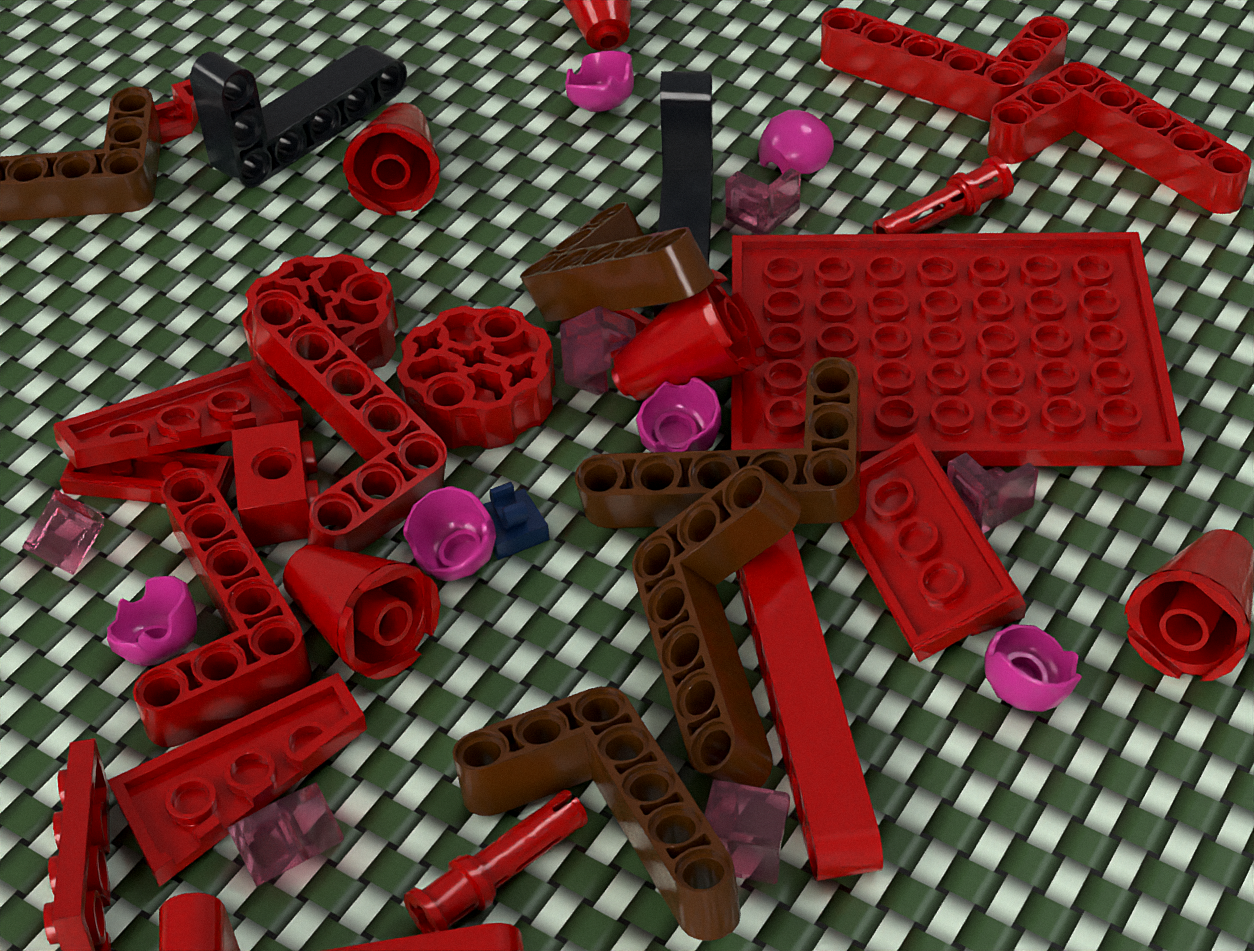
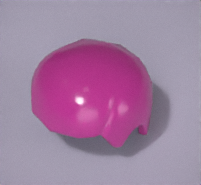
M623 51L590 53L583 57L579 73L574 74L572 69L567 70L565 89L569 100L574 105L590 112L600 113L621 106L628 100L634 88L632 56Z
M787 110L771 118L763 131L757 148L759 161L763 167L767 166L769 162H773L779 167L783 176H788L791 173L809 175L826 166L833 153L834 138L829 127L813 114L801 110Z
M696 377L691 378L690 382L686 385L677 386L667 381L663 382L652 396H649L642 402L636 417L637 429L643 446L650 452L709 450L713 446L721 426V407L716 391L703 380Z
M454 486L432 490L412 506L403 528V534L418 565L428 575H433L437 580L453 581L473 575L491 559L496 540L494 522L480 499L472 492Z
M175 576L152 577L145 582V593L140 600L130 602L124 598L120 599L115 621L107 627V641L112 652L132 664L150 666L168 661L185 651L194 640L197 631L196 607L186 582Z
M1013 624L996 632L990 640L984 656L985 675L998 698L1016 709L1044 712L1055 708L1072 693L1082 678L1080 674L1076 673L1078 664L1077 653L1064 651L1054 637L1034 625Z

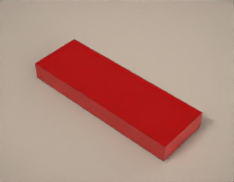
M171 451L77 469L69 460L59 481L64 494L165 504L161 492L163 481L177 470L198 468L211 476L225 500L235 477L234 458L232 456Z

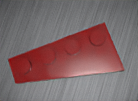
M336 673L107 780L112 794L158 886H162L367 730L366 720L363 711L339 673Z
M92 738L69 743L67 769L59 770L57 776L59 797L63 811L54 812L53 830L59 853L58 855L50 856L48 861L49 880L54 894V902L44 904L43 919L49 944H60L62 951H111V938L109 933L106 932L103 908L104 906L111 905L110 881L105 854L110 853L109 784L96 739Z

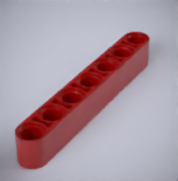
M792 529L787 535L735 572L809 865L815 881L882 871V845L876 818Z

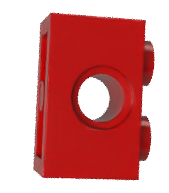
M298 420L232 430L238 513L243 531L252 546L258 547L308 538L309 508L312 501L320 495L318 480H309L308 474L318 473L313 440L302 441Z

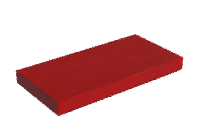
M919 431L861 463L860 503L858 510L852 517L840 522L919 662L1026 604L1019 589Z

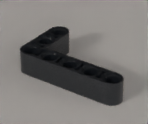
M370 45L356 48L262 108L253 73L219 53L209 51L202 54L196 59L190 72V83L209 162L212 167L247 188L261 185L395 98L402 91L407 80V69L401 61Z
M661 71L660 109L663 172L658 232L688 227L709 265L713 195L712 71ZM669 303L654 305V317Z

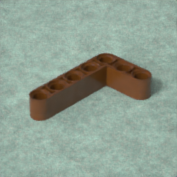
M132 86L124 88L112 96L103 149L1 156L0 222L134 212L146 208L152 203L155 197L162 137L151 92L143 87Z
M621 202L603 210L523 271L520 278L544 320L551 322L680 301L706 288L714 280L715 276L688 227L644 235L627 202Z
M839 357L824 358L810 368L806 388L804 448L614 453L593 455L585 459L577 467L575 483L586 517L590 523L603 528L662 527L734 472L745 466L755 465L765 470L797 494L801 500L802 509L796 524L838 523L849 519L858 510L860 503L862 407L857 369L850 361Z
M755 465L745 466L737 470L648 536L637 548L632 561L634 578L689 761L693 768L738 794L746 795L757 791L766 783L771 774L773 759L716 585L787 535L795 527L802 509L801 500L796 493L765 470Z
M602 686L591 688L473 731L463 736L455 744L452 751L464 805L470 812L480 816L501 814L593 779L682 930L688 936L695 939L712 941L724 938L738 926L741 911L732 857L635 708L621 690Z

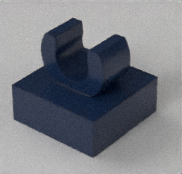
M512 482L490 489L491 501L483 505L495 525L496 540L493 553L497 560L550 540L548 524L525 489L515 492Z

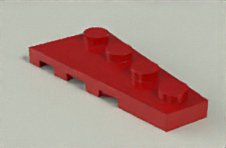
M251 360L54 423L53 429L56 443L73 465L80 469L231 441L232 430L298 420L299 428L303 427L302 409L255 360Z

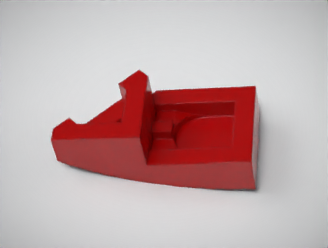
M190 79L171 85L172 101L155 105L161 128V144L191 134L199 120Z

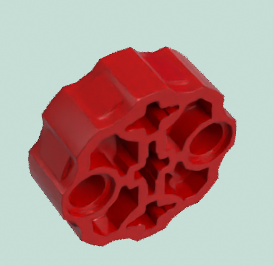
M337 254L331 257L305 255L283 262L279 269L270 275L257 278L245 294L247 310L241 316L251 360H255L266 373L275 378L277 384L282 388L295 391L257 353L253 346L252 306L255 299L261 293L269 290L280 289L296 296L371 370L385 366L396 351L394 334L399 326L391 283L384 273L373 271L364 264L361 258L345 254Z
M467 305L451 308L440 312L437 318L430 323L413 328L401 343L403 358L396 367L401 400L443 440L447 448L456 449L462 446H481L486 449H493L514 443L519 434L531 427L540 426L553 409L552 389L556 385L553 348L550 338L545 329L530 324L525 320L523 313L518 310L504 306H496L490 309H475Z

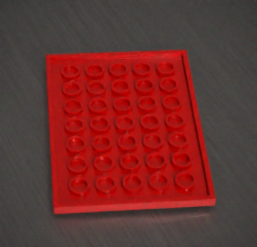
M1139 232L732 235V294L736 292L741 294L757 322L763 337L764 346L756 350V355L765 356V362L752 371L732 376L731 450L804 448L808 372L816 362L824 358L839 357L850 361L857 369L862 407L861 463L919 431L940 466H1181L1185 449Z

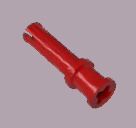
M990 156L982 162L981 167L967 174L958 172L952 175L944 188L913 202L885 218L874 221L872 225L873 233L919 234L956 214L971 216L980 210L982 204L994 198L1005 199L1013 193L1014 179L1012 173L1001 158ZM994 177L998 178L997 182H994ZM929 209H932L931 213L910 223L909 220L911 218Z
M565 789L560 791L544 806L530 814L474 856L468 854L456 856L449 861V870L422 890L414 887L404 894L406 909L423 934L448 930V928L474 909L483 911L491 906L493 899L496 898L497 888L552 849L564 838L588 823L587 813L579 799L575 797L567 804V801L572 798V793Z

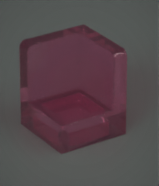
M790 168L769 186L739 171L735 172L725 180L726 220L757 235H769L800 209L801 172Z
M597 306L560 324L565 383L595 395L607 392V369L611 367L610 352L625 346L636 335L635 321Z
M964 453L948 462L947 477L984 534L1033 507L1039 471L1031 463H1027L1008 474L999 467L986 471L971 456Z
M55 489L27 534L22 548L74 575L101 531L105 517Z
M713 780L705 817L732 857L736 877L776 884L780 874L781 844L790 807V795L776 790Z
M317 782L275 801L227 828L256 887L344 840L343 833Z

